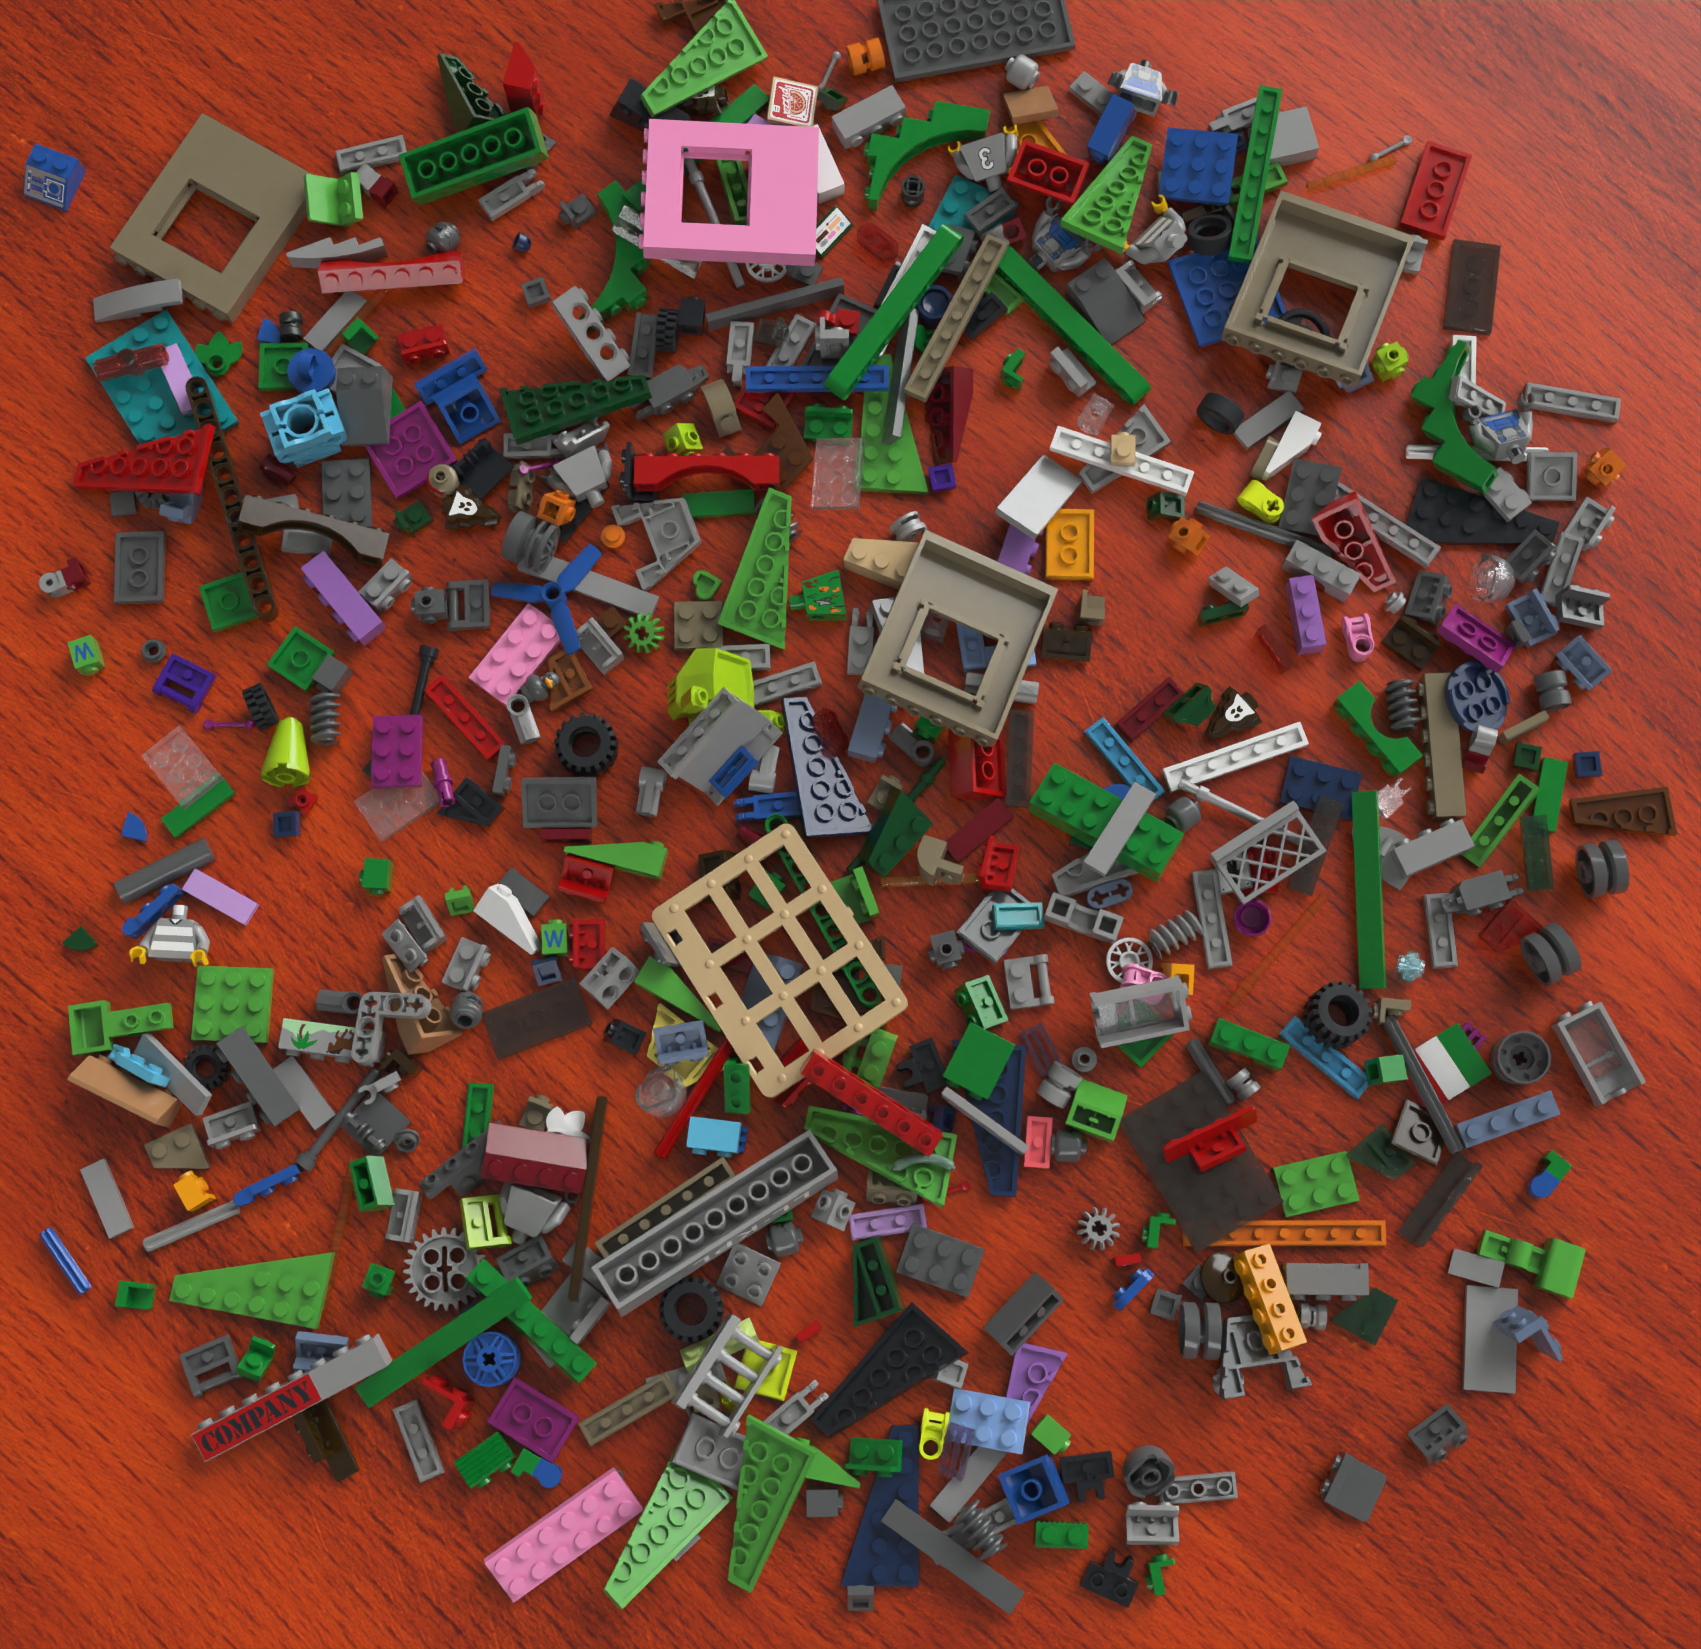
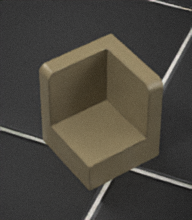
M1083 590L1078 624L1102 626L1105 620V598L1087 595L1088 590Z

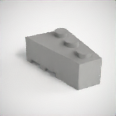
M1368 1263L1282 1264V1277L1291 1300H1306L1305 1295H1315L1316 1300H1331V1295L1341 1296V1301H1357V1296L1369 1295Z

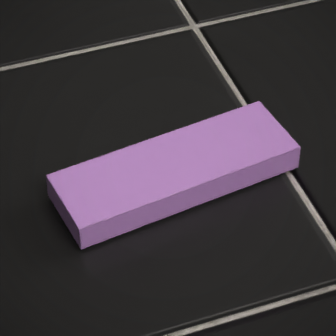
M177 343L154 353L183 416L193 412L185 387L186 382L192 378V375ZM195 388L193 393L199 394L198 389Z
M196 868L182 888L185 892L246 926L259 907L258 903Z
M924 1204L852 1214L849 1217L852 1241L906 1233L910 1231L912 1223L927 1228Z

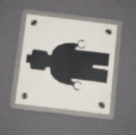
M1241 853L1237 857L1242 858L1243 853ZM1230 860L1223 866L1228 873L1239 875L1241 862ZM1244 863L1242 876L1251 878L1249 864ZM1215 865L1220 894L1234 892ZM1232 878L1237 885L1238 879ZM1241 880L1239 889L1252 888L1253 883Z

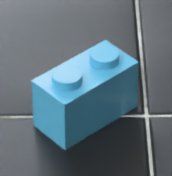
M690 1116L686 1147L692 1149V1154L707 1155V1151L717 1152V1157L732 1158V1154H738L742 1124L741 1122Z

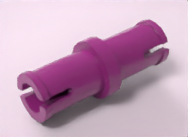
M437 758V766L434 760L431 762L434 775L433 786L437 789L440 806L450 807L449 800L451 805L455 804L451 787L453 780L448 774L446 760Z

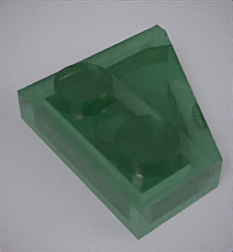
M1383 1123L1345 1154L1347 1158L1393 1180L1398 1179L1416 1163L1411 1156L1388 1146L1392 1134Z
M1375 1287L1369 1290V1295H1363L1340 1313L1331 1317L1330 1322L1375 1346L1398 1300Z

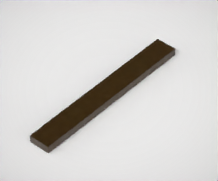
M598 1096L596 1099L568 1293L570 1302H580L608 1099L603 1096Z

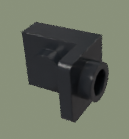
M613 1019L605 1027L603 1041L632 1055H636L646 1032L622 1020Z

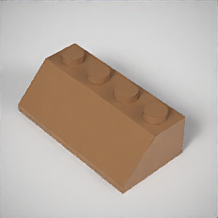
M101 1054L98 1058L89 1055L69 1075L68 1081L154 1124L167 1128L171 1127L183 1104L167 1087L161 1090L155 1087V1084L133 1076V1073L123 1067L119 1069L113 1066V1060Z

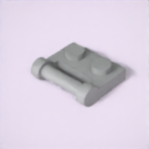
M1048 954L1003 961L1010 1010L1055 1004L1054 996H1051L1047 970ZM1030 965H1037L1041 991L1040 998H1034Z

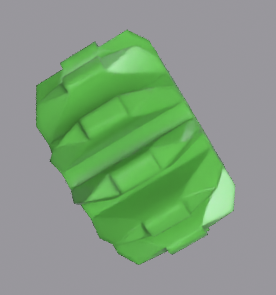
M641 612L637 613V620L634 617H630L628 620L632 626H624V629L630 631V634L623 636L624 639L631 638L632 640L628 647L632 648L637 644V653H641L643 647L646 653L651 652V646L658 649L660 646L656 640H664V636L658 634V632L664 630V626H656L660 619L655 618L651 622L652 613H647L644 618ZM646 627L645 632L649 633V636L643 639V634L639 633V630Z

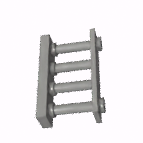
M733 1314L726 1315L671 1402L680 1409H685L686 1406H693L722 1426L718 1435L724 1438H728L729 1435L733 1436L740 1426L738 1420L771 1367L774 1369L779 1364L782 1358L780 1353L783 1350L779 1345H773L771 1350H768L740 1331L738 1324L741 1319ZM729 1339H735L764 1359L757 1372H754L726 1353L724 1346ZM715 1361H721L750 1381L743 1395L712 1375L710 1368ZM700 1384H708L736 1403L729 1417L697 1397L696 1390Z

